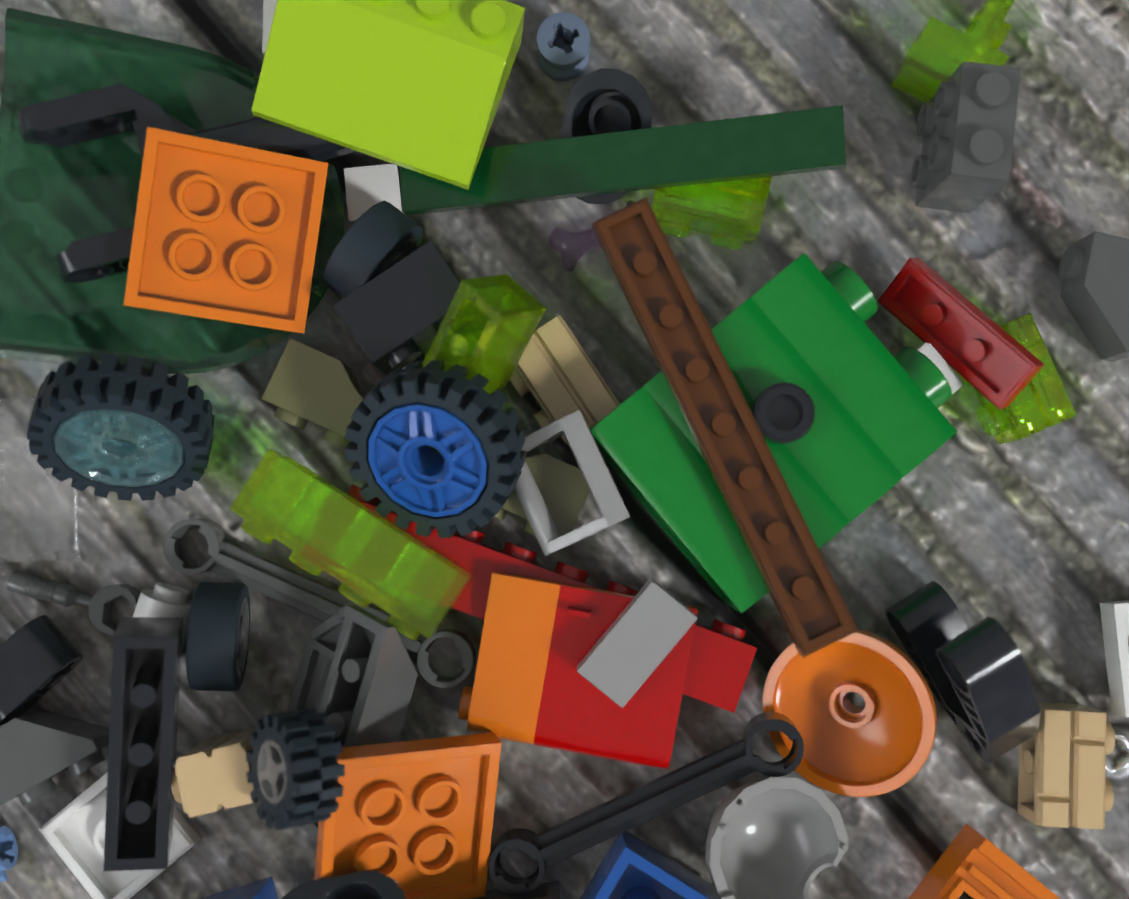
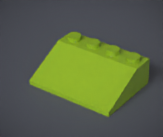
M278 0L251 111L254 116L468 190L522 41L525 7L505 0Z

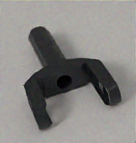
M123 84L35 103L22 108L16 114L23 141L30 144L50 145L57 148L135 130L142 159L147 127L315 161H324L358 152L260 117L196 131L166 114L157 103ZM134 226L73 241L64 251L55 256L62 281L82 283L128 272Z

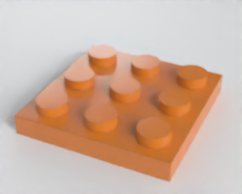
M147 127L124 306L305 334L328 163Z
M489 732L342 747L343 753L337 755L338 764H344L345 776L338 777V782L344 786L342 797L336 798L339 807L336 812L330 813L331 818L318 822L314 880L359 871H379L397 882L404 891L406 899H472L484 897L486 893L502 742L496 734Z

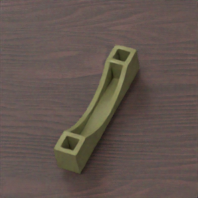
M290 338L261 399L278 406L273 416L304 430L309 420L327 428L323 439L345 449L350 440L345 439L346 429L352 421L350 418L366 395L363 393L349 366L334 357ZM546 453L525 458L560 535L572 531L590 492L580 469ZM514 490L494 517L504 521L509 511L527 519ZM527 521L524 530L535 535L529 521Z

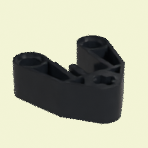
M935 581L929 582L885 610L890 625L913 662L925 677L932 693L973 750L987 764L991 763L1038 733L1041 711L1023 658L1014 640L999 622L988 616L968 629L952 598Z

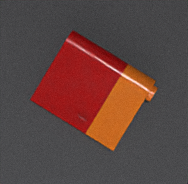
M493 571L473 687L464 686L458 720L468 721L467 733L471 734L494 732L499 739L668 769L695 623L627 704L621 708L577 672V665L635 596ZM686 605L697 615V607Z

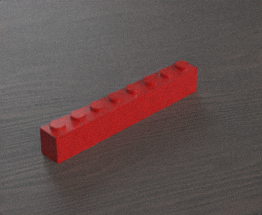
M350 484L347 493L336 490L330 491L307 554L483 620L485 619L493 571L636 596L639 590L612 580L609 581L607 590L587 583L586 580L589 572L561 561L557 562L555 570L534 563L537 555L536 552L509 542L505 543L503 551L482 544L485 533L475 529L472 533L463 536L456 530L451 538H439L437 528H435L426 537L416 534L417 523L412 521L408 528L404 530L394 525L398 516L397 513L391 510L385 518L375 511L380 500L375 497L366 502L359 492L361 487ZM714 619L711 628L695 623L683 694L730 712H735L757 647L743 640L746 630Z

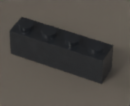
M122 617L113 636L103 871L167 869L173 835L174 796L171 789L172 770L176 764L183 618Z

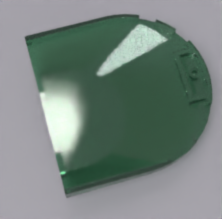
M6 9L4 73L0 109V358L58 364L70 361L76 365L79 357L92 355L100 364L103 354H117L119 362L127 364L129 356L132 355L142 357V367L148 369L152 367L155 361L167 365V374H175L178 371L182 374L205 373L249 361L269 351L293 333L124 306L128 272L82 283L62 281L55 256L64 251L73 241L134 226L143 163L138 140L134 130L62 148L50 145H35L23 141L16 117L19 110L35 103L123 84L157 103L169 116L196 131H201L257 117L251 111L259 80L257 74L231 60L189 46L18 9ZM329 165L327 170L307 318L315 310L328 290V287L324 284L323 274L330 256L344 236V205L334 165Z

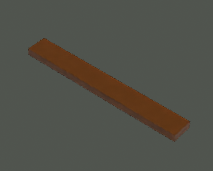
M643 198L592 222L595 236L799 655L805 657L857 632L856 624L647 198Z

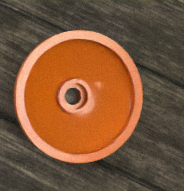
M858 629L857 632L805 657L799 655L794 643H791L778 656L767 675L763 689V712L781 713L795 724L804 744L803 758L795 771L810 783L824 790L844 796H877L906 784L919 772L926 762L933 747L937 729V713L934 698L925 677L916 664L902 650L886 639ZM856 692L860 694L865 701V705L856 706L851 703L848 693ZM779 731L768 732L777 751L785 758L791 751L793 740L790 741L784 733Z

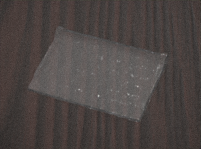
M36 397L0 399V562L80 559V551H78L77 489L71 487L72 478L61 482L51 476L53 468L43 469L37 462L38 455H32L28 447L30 440L27 439V431ZM75 414V415L69 417V420H70V421L72 422V424L76 427V414Z

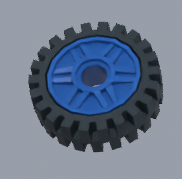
M431 360L424 368L422 362L418 361L409 363L402 370L400 367L394 370L374 386L357 406L350 418L352 421L348 425L345 439L350 440L345 448L346 461H355L349 473L353 482L366 480V483L359 491L366 502L377 497L380 500L375 509L377 513L385 518L392 510L398 514L394 525L406 530L412 521L416 522V534L426 537L435 528H437L439 538H451L456 530L463 536L472 533L477 525L482 528L488 524L494 515L498 514L512 494L525 462L526 451L521 450L525 443L523 429H514L519 420L514 407L504 411L502 406L507 397L498 388L491 394L487 393L484 390L489 382L487 378L478 373L470 381L465 378L468 368L456 363L448 371H445L444 361ZM430 446L436 448L441 454L433 451Z

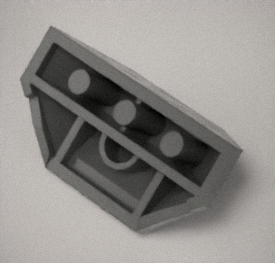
M347 604L338 610L337 614L312 630L306 640L287 712L312 708L318 709V713L324 712L328 716L326 725L333 724L337 731L332 739L333 743L341 742L342 747L398 742L418 674L396 627L355 604ZM318 822L298 826L317 840Z

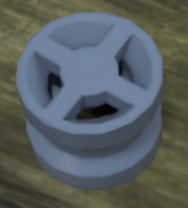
M567 12L555 13L544 19L538 28L536 44L539 67L545 75L553 80L562 82L574 80L582 75L588 66L591 37L587 25L581 18ZM561 38L573 42V44L569 45L567 43H563Z

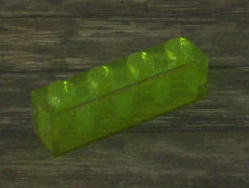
M271 449L267 451L230 507V510L244 518L240 527L248 534L266 544H271L275 538L293 550L289 559L297 566L316 576H319L322 570L342 582L338 588L342 595L365 608H368L370 603L373 602L391 614L387 619L389 624L395 626L398 632L414 640L418 638L419 634L428 639L436 634L473 576L283 452Z

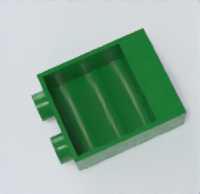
M803 253L713 327L711 331L750 410H752L757 396L766 388L777 383L795 384L804 389L811 397L815 409V418L812 427L806 435L787 444H775L767 440L765 441L818 549H820L849 522L888 492L905 475L938 450L957 430L938 409L952 397L951 387L939 368L923 353L909 346L904 347L893 357L864 323L878 310L877 302L865 282L850 267L840 261H833L820 271L809 257ZM660 371L590 430V433L604 460L724 604L743 613L769 591L662 371Z

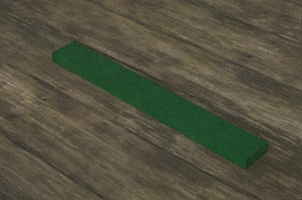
M843 105L487 147L482 150L468 190L399 166L402 212L407 215L844 169L846 168Z

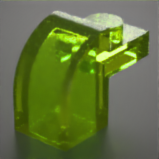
M986 0L974 15L966 33L930 17L912 43L891 85L919 100L929 102L936 94L940 83L947 81L963 61L1004 66L1010 56L1002 53L998 48L1011 28V23L1004 19L1014 0Z

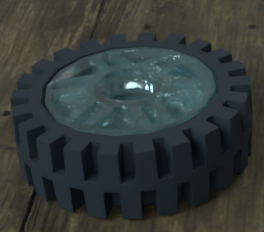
M103 354L100 364L92 355L79 357L76 365L70 361L60 364L57 372L51 371L45 377L43 384L41 383L28 426L27 439L30 440L28 447L32 455H38L37 462L43 469L53 468L51 476L61 482L72 478L71 487L82 492L88 486L95 487L94 495L107 498L109 491L117 492L118 500L131 501L133 493H138L142 501L154 500L156 491L166 498L175 495L177 488L185 491L192 487L193 480L199 481L204 474V470L207 469L214 432L213 407L209 399L204 400V391L198 385L188 387L189 378L179 371L168 377V366L155 361L152 367L148 369L142 367V357L132 355L129 356L127 364L120 363L117 354Z

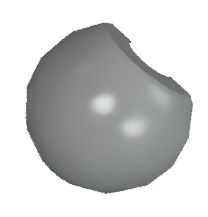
M758 777L732 791L717 807L709 826L705 845V860L712 885L721 899H807L810 885L815 877L827 867H837L848 850L849 838L840 811L822 789L798 777Z

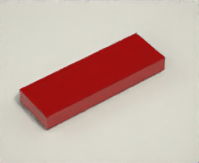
M909 258L877 301L922 342L930 343L949 366L999 410L1007 408L1045 365L920 258Z

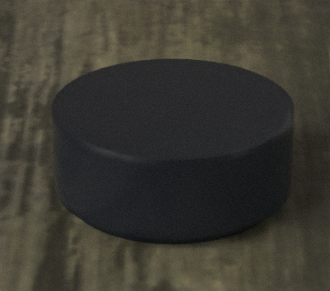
M777 383L766 388L757 396L751 410L764 439L775 444H787L802 438L812 427L815 418V409L811 397L804 389L791 383Z

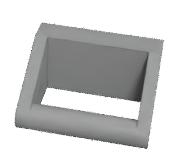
M580 410L562 417L526 436L525 443L521 449L528 452L564 435L602 517L561 536L525 460L521 469L522 473L514 487V491L545 556L630 517Z

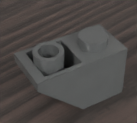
M43 709L16 717L0 726V805L18 797L24 806L57 788L52 778L69 769L74 778L106 760L101 750L109 746V728Z

